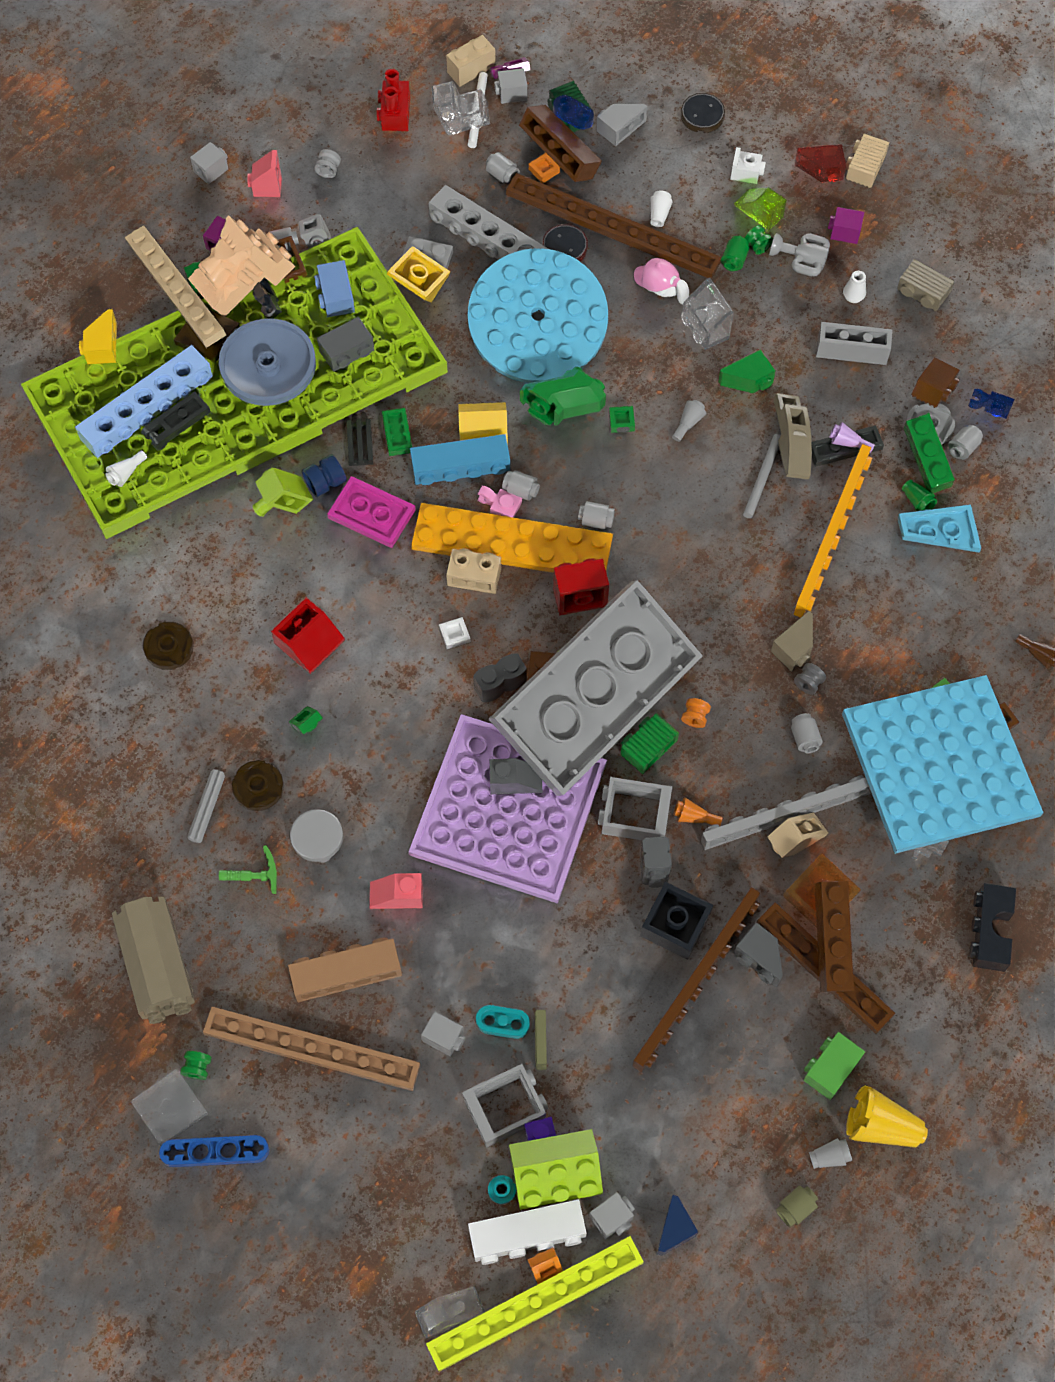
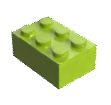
M592 1129L509 1145L520 1210L603 1194L599 1155Z

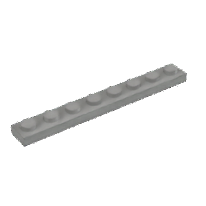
M863 775L852 778L847 784L841 786L840 784H833L827 787L824 792L818 794L810 792L803 795L800 800L794 802L786 800L778 804L776 808L757 810L753 813V816L747 818L739 816L723 826L718 824L712 825L703 832L701 843L704 850L775 827L782 824L788 818L813 812L816 813L866 796L872 792L866 777L864 778Z

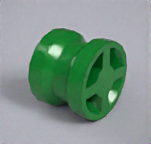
M762 225L753 227L745 236L749 246L753 247V251L757 255L767 251L773 242V237L765 233Z
M185 1051L184 1058L186 1061L185 1065L181 1067L180 1074L193 1079L206 1080L208 1076L206 1068L211 1063L212 1057L197 1051Z

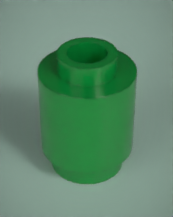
M733 236L727 242L721 258V263L727 270L738 271L743 268L749 251L747 239L742 236Z

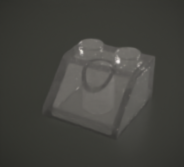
M708 278L684 301L681 318L686 326L689 325L695 341L700 343L704 350H707L729 340L734 312L711 278Z

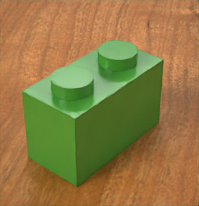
M839 1032L834 1038L827 1037L819 1048L823 1051L822 1055L818 1060L813 1057L804 1069L808 1074L803 1081L829 1100L833 1098L865 1053L864 1050Z

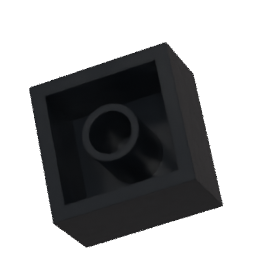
M665 881L642 925L640 936L688 960L711 915L713 904Z

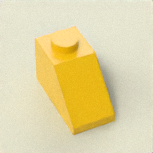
M113 309L105 311L83 331V340L79 341L80 354L85 356L87 364L116 363L117 322Z

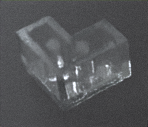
M453 81L432 86L433 108L447 135L458 134L472 128H480L490 124L488 102L481 89L460 95Z

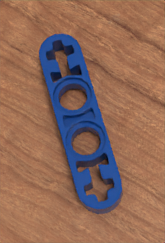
M257 1135L172 1139L162 1144L159 1155L163 1163L169 1167L247 1164L264 1161L268 1157L270 1149L266 1140ZM244 1142L245 1148H253L254 1143L258 1142L264 1149L259 1151L258 1156H254L252 1151H244L245 1157H241L242 1149L240 1143ZM227 1143H232L236 1146V1153L231 1158H224L221 1155V1148ZM201 1144L208 1147L207 1156L200 1160L194 1158L193 1151L195 1147ZM185 1145H188L187 1154L189 1160H185L186 1156L184 1154L175 1155L172 1161L166 1155V1152H170L173 1146H175L177 1151L181 1152L186 1151Z

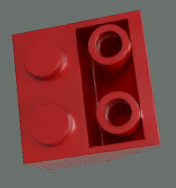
M307 597L271 631L274 644L309 674L345 641L344 636L325 612Z

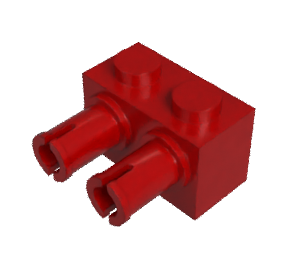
M388 69L385 72L386 81L383 80L382 90H378V104H381V108H377V121H381L382 131H409V81H399V72L396 69Z

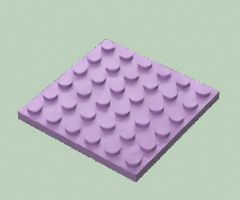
M461 714L409 849V855L558 903L607 760L600 758L562 796H556L543 780V793L491 795L489 759L516 758L522 761L525 760L493 724Z

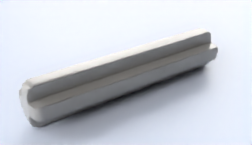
M213 769L210 772L188 833V838L192 842L201 843L225 778L222 771Z

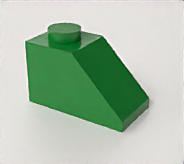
M759 350L720 369L718 383L720 386L755 393L759 390H766L773 384L776 370L763 352Z

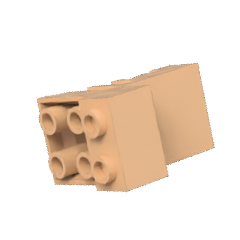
M228 215L221 231V239L219 238L216 247L211 248L210 256L199 263V268L188 279L215 311L226 316L264 277L276 286L295 265L289 260L292 257L291 254L283 246L280 248L277 246L279 241L271 232L266 234L260 228L256 231L249 230L242 220L239 219L236 222Z

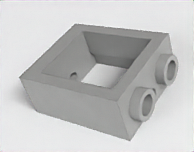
M610 777L609 786L604 785L602 801H606L605 810L600 809L598 825H603L602 834L636 840L665 837L672 786ZM615 793L659 800L655 830L610 823Z
M523 1064L462 1092L464 1102L486 1148L524 1130V1123L546 1118L545 1111L549 1109L546 1100L542 1094L537 1095L533 1087L537 1084L530 1069L525 1071ZM519 1079L535 1113L493 1133L478 1098Z

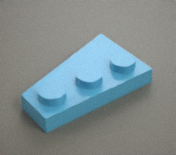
M971 505L900 513L898 515L902 540L973 552H980L981 550Z

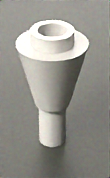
M140 451L132 458L107 466V480L114 486L122 487L134 472L136 466L147 459L145 452Z

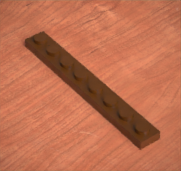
M752 887L750 888L634 1059L632 1067L641 1073L646 1066L648 1068L652 1067L659 1056L656 1050L661 1044L667 1045L674 1033L671 1031V1028L675 1022L681 1024L689 1011L686 1009V1006L690 1000L695 1002L703 991L700 985L704 979L710 980L718 968L715 966V963L719 957L724 959L732 948L729 942L734 936L739 938L746 927V924L743 923L748 915L753 917L761 904L758 902L760 892Z

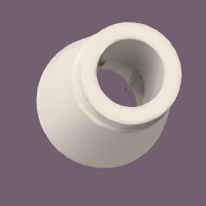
M656 191L651 196V225L655 227L664 226L673 203L670 193Z
M853 272L845 285L843 294L847 301L858 303L865 298L866 275L864 272Z

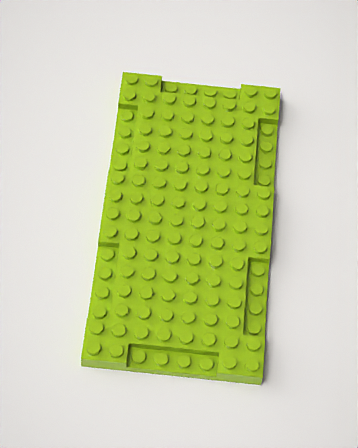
M358 227L300 253L299 255L307 272L306 277L301 275L298 276L297 280L291 278L288 283H285L284 279H282L276 286L269 281L279 299L277 303L282 311L274 319L287 321L303 330L313 344L316 357V369L310 384L301 394L287 402L262 406L247 403L237 398L223 382L219 368V359L216 363L206 359L210 364L213 376L206 384L198 386L190 394L196 392L209 406L211 411L209 414L170 440L162 450H156L152 445V441L144 437L141 431L145 426H142L131 437L115 445L110 452L97 458L80 440L75 426L185 350L175 345L174 342L175 337L186 323V320L179 311L118 338L116 341V363L87 364L85 356L82 355L21 384L26 397L44 429H46L106 539L149 519L150 512L234 471L239 475L323 434L322 428L402 389L407 393L448 373L447 361L392 278L387 275V270ZM294 256L291 257L295 270L299 269ZM345 260L355 312L327 317L326 309H321L318 295L322 294V290L316 289L314 275H318L317 265ZM253 289L225 316L239 322L240 327L255 320L268 319L261 312L262 304L253 296ZM204 298L201 299V301L209 310L218 313L209 305V303ZM359 317L373 337L374 351L364 358L351 362L347 367L333 372L319 352L317 338ZM180 399L179 401H177L176 403H174L170 408H172L173 406H175L177 403H179V402L182 401L183 399ZM165 412L160 413L158 416H156L155 418H153L152 421H153L154 419H156L157 417H159L160 415H162L163 413H165ZM160 429L157 433L161 434L164 430ZM140 451L145 452L147 459L136 466V469L122 487L114 486L107 480V466L132 458Z

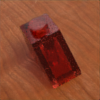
M842 144L797 148L795 166L820 182L842 181L846 170Z

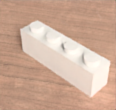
M579 1199L468 1224L475 1262L481 1261L482 1265L498 1262V1257L509 1255L510 1259L525 1256L526 1251L537 1248V1252H544L554 1248V1244L565 1242V1246L577 1245L582 1243L581 1238H586L587 1234Z

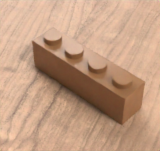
M386 937L375 939L372 941V944L365 946L354 944L348 946L345 951L337 953L335 951H327L314 959H309L308 957L299 958L294 961V964L288 965L297 1002L402 976L394 939L388 940Z

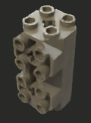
M143 897L124 903L120 907L121 912L119 914L116 910L112 913L138 1014L142 1019H148L150 1024L162 1022L166 1016L175 1013L176 1015L187 1014L192 1011L191 1005L195 1002L190 977L180 950V941L164 897H158L159 902H153L152 897Z

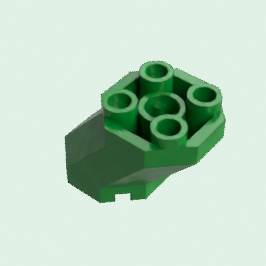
M576 366L572 370H567L562 377L525 384L520 389V402L523 406L527 403L530 406L527 410L530 415L543 424L551 425L554 422V425H559L565 418L601 411L606 403V394L603 391L605 385L599 379H593L580 367Z

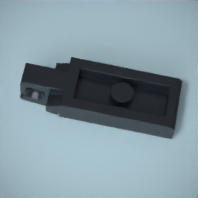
M264 277L254 286L253 296L262 304L261 312L265 317L274 319L282 311L277 303L279 301L269 281Z

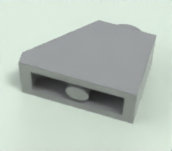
M612 104L598 114L597 132L617 146L646 122L648 106L645 104Z

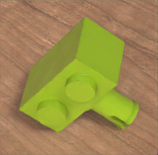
M272 467L266 470L255 482L262 498L257 503H254L252 507L260 517H264L273 507L297 514L313 500V497L301 476Z

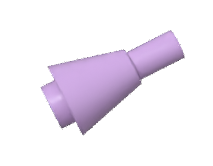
M843 422L840 425L835 424L829 436L832 438V444L853 448H861L862 444L870 446V453L875 445L861 439L857 433Z

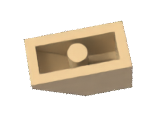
M813 812L788 818L768 836V839L772 843L773 850L784 858L799 853L825 837L828 832Z

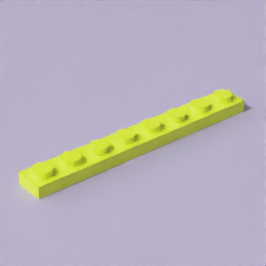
M631 1236L435 1338L426 1343L440 1372L640 1266L644 1261Z

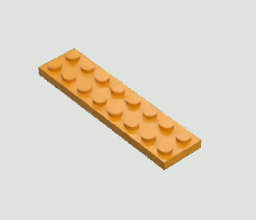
M421 503L411 546L412 550L451 556L452 549L459 550L463 548L475 553H493L501 557L502 565L554 573V567H558L563 563L574 564L589 558H595L596 560L603 558L607 571L613 534Z

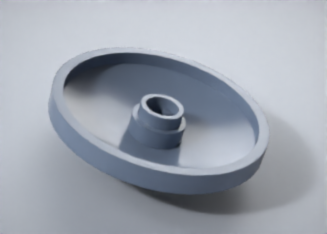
M260 319L244 324L230 334L220 351L219 368L223 382L237 398L254 405L269 406L287 402L307 388L315 373L316 357L311 340L299 327L279 319Z

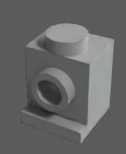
M321 214L299 221L300 236L304 239L308 249L331 239V234Z

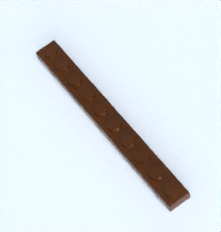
M518 173L515 174L506 189L507 196L650 255L664 259L706 278L712 279L721 263L722 257Z

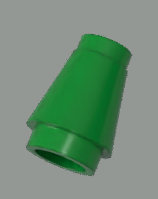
M908 480L903 485L902 491L916 511L932 510L936 506L937 499L931 491L913 480Z

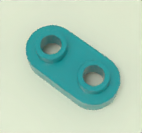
M486 1005L480 1008L476 1014L477 1027L485 1034L519 1039L524 1037L530 1028L529 1017L522 1010ZM492 1017L495 1022L492 1025H487L484 1022L485 1019ZM517 1021L522 1026L519 1029H513L511 1024Z

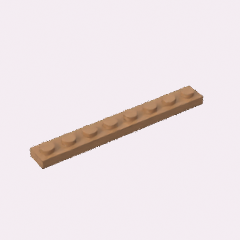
M211 1007L203 1031L204 1035L410 1091L414 1089L420 1069V1062L216 1007Z

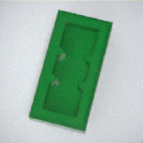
M399 408L382 411L389 456L410 453L412 443L406 409Z

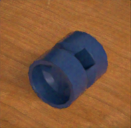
M333 454L322 458L319 461V466L313 463L301 471L307 486L315 497L328 492L330 485L337 487L347 481L343 468Z

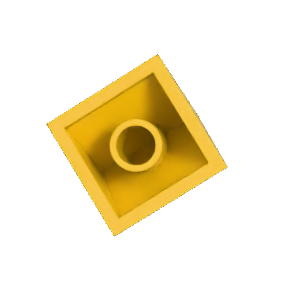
M413 246L387 272L388 276L429 302L434 300L450 274L449 270Z
M506 402L458 404L460 441L506 434L508 445Z

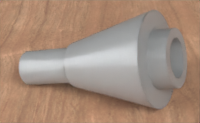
M698 400L686 402L680 425L672 436L674 440L680 442L687 430H690L707 414L705 406Z

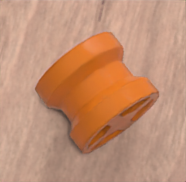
M697 698L687 699L685 705L687 710L682 714V722L695 728L705 727L707 722L705 717L710 712V704Z

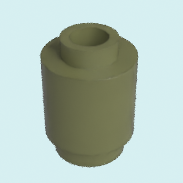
M799 1185L779 1202V1207L775 1211L781 1220L791 1228L794 1224L799 1225L818 1208L816 1204L818 1198L808 1186L803 1188Z

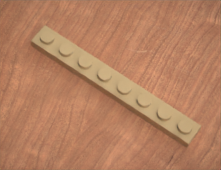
M145 226L127 235L125 239L205 347L207 348L225 337L224 329Z

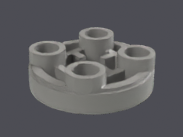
M319 809L310 810L301 814L294 821L290 831V839L293 849L300 857L308 861L324 863L329 861L340 849L343 841V830L339 820L332 813Z

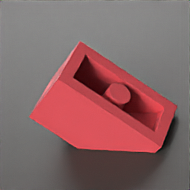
M277 150L270 151L252 164V173H248L247 181L248 187H252L253 197H281L282 175Z
M397 873L370 882V909L423 908V881L421 873Z

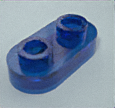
M567 95L559 96L554 100L553 112L556 117L577 129L584 130L593 125L594 112L590 107Z

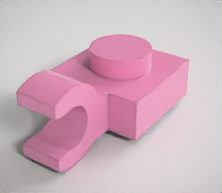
M482 486L478 492V495H480L478 501L490 505V513L494 515L514 518L522 504L521 497L502 489L496 494L490 488Z

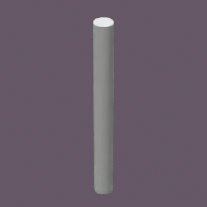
M774 434L743 513L746 518L753 517L778 452V440L781 435Z

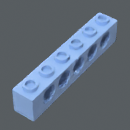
M192 345L75 426L80 440L97 458L110 452L115 445L131 437L136 430L149 424L160 413L169 410L174 403L186 398L198 386L206 384L213 376L209 362Z

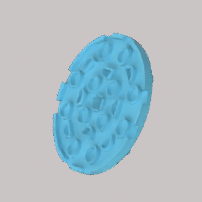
M525 249L504 256L493 263L480 276L469 300L468 325L474 346L484 361H487L497 372L508 378L523 383H532L562 377L567 370H572L576 366L583 369L596 356L607 332L608 305L601 284L595 275L580 261L555 250ZM541 310L545 315L544 318L539 321L534 320L531 315Z

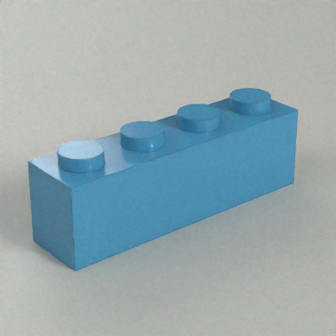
M506 434L410 448L415 485H430L439 481L452 482L460 478H478L481 475H499L510 471V455Z

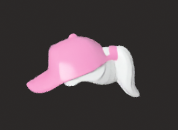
M654 258L648 261L646 265L635 269L634 280L639 286L662 297L677 295L680 304L690 306L689 287L684 280L680 279L677 269L670 262Z

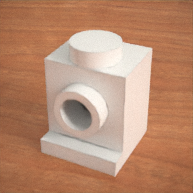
M736 147L731 180L757 184L759 175L763 176L766 162L762 161L763 155L740 151L741 148Z

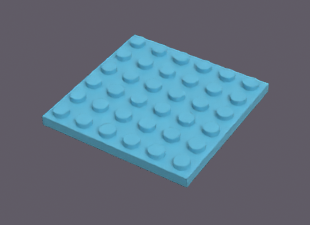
M987 675L843 710L842 716L894 853L1041 817L1043 814L1041 805Z

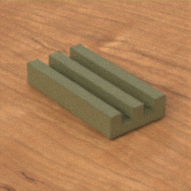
M536 1010L535 1063L537 1070H547L546 1010Z

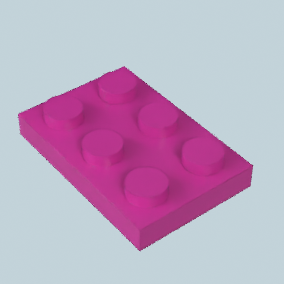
M351 476L327 515L328 519L393 548L415 512V505Z

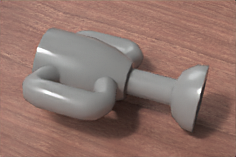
M776 233L769 255H777L780 251L795 255V259L791 264L793 270L812 277L817 276L823 270L830 243L825 237L810 233L802 236L800 244L795 246L784 243L780 234Z

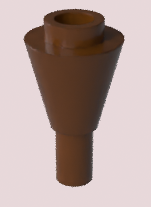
M1022 634L1017 637L1016 643L1028 649L1046 669H1049L1051 666L1055 667V646L1032 641Z

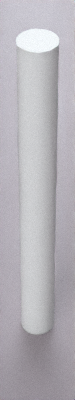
M480 72L468 139V147L470 148L477 146L488 74L485 72Z

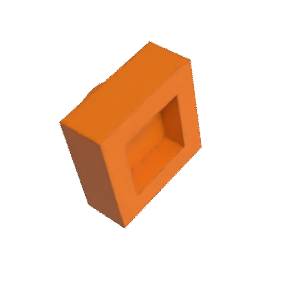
M545 153L529 163V170L543 184L560 173V166Z
M554 1248L540 1252L528 1259L537 1284L563 1272Z

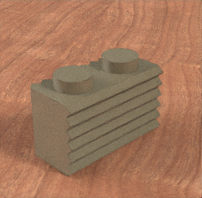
M914 259L900 277L897 289L903 295L918 300L924 307L937 311L951 293L955 281Z

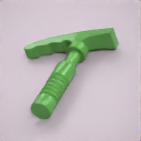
M266 845L263 847L264 853L267 856L268 871H261L259 873L252 872L251 870H219V881L270 880L272 894H277V870L270 850Z

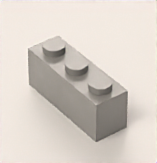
M821 322L816 357L887 365L891 351L892 329Z

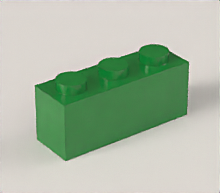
M930 413L906 421L904 431L926 489L936 493L952 487L955 479Z

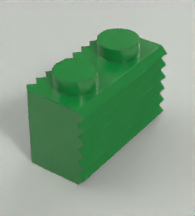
M657 713L651 718L647 716L638 726L639 730L634 735L632 733L628 734L621 742V756L641 774H644L678 741L679 732Z

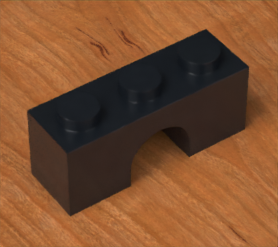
M984 883L981 889L975 892L973 905L977 907V916L973 917L971 931L975 932V942H971L969 957L973 958V967L1005 972L1011 965L1012 939L997 935L993 930L992 921H1009L1014 915L1016 888Z

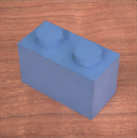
M345 260L317 265L318 275H314L316 289L322 290V294L318 295L320 308L326 309L327 317L354 313L353 296Z

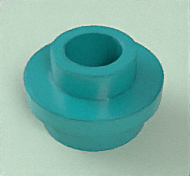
M499 1175L490 1181L488 1195L493 1202L507 1204L515 1196V1183L508 1176ZM501 1184L507 1187V1191L504 1194H499L496 1191V1188Z

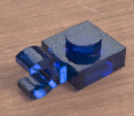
M974 389L972 396L979 400L970 399L968 406L972 409L985 407L984 411L993 416L1007 419L1015 399L994 391L991 394H987L981 389Z

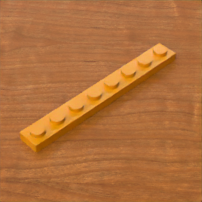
M862 444L796 604L794 615L801 618L806 610L810 612L816 599V597L812 596L814 590H820L824 577L820 576L823 569L828 570L832 560V556H829L830 550H836L840 536L837 533L839 529L844 530L849 518L845 515L847 509L852 511L857 498L853 496L855 489L860 491L865 478L861 474L863 470L868 471L873 458L869 457L870 446Z

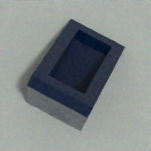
M672 1195L657 1250V1255L660 1256L693 1239L698 1234V1230L676 1195Z

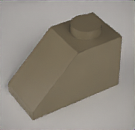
M808 611L773 641L771 652L791 672L798 666L800 668L804 667L811 659L813 614Z

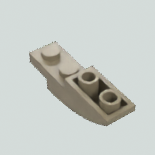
M777 393L774 398V404L782 434L778 443L786 477L809 479L811 474L812 448L807 407L801 406L799 396Z

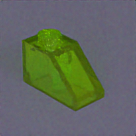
M769 187L749 189L735 202L734 206L767 230H770L784 217L787 200Z

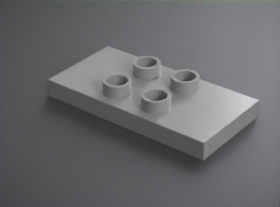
M635 580L629 582L502 705L489 720L556 796H562L702 657V654L641 583Z

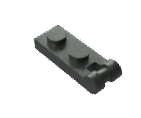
M193 392L147 424L141 432L146 439L152 441L153 447L159 451L165 448L170 440L211 411L199 395ZM160 429L164 430L161 434L157 433Z

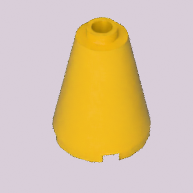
M866 1085L860 1088L854 1098L859 1100L856 1108H850L847 1118L846 1134L850 1136L849 1139L906 1147H917L925 1142L928 1129L925 1127V1122L874 1088Z

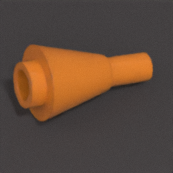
M686 797L682 801H677L673 813L674 816H677V822H705L721 826L723 817L707 813L705 809Z

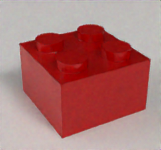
M589 558L580 563H563L558 567H554L553 591L559 616L604 608L608 604L609 581L603 558L597 560Z

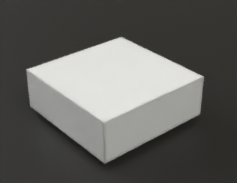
M463 617L439 624V629L447 649L471 642Z

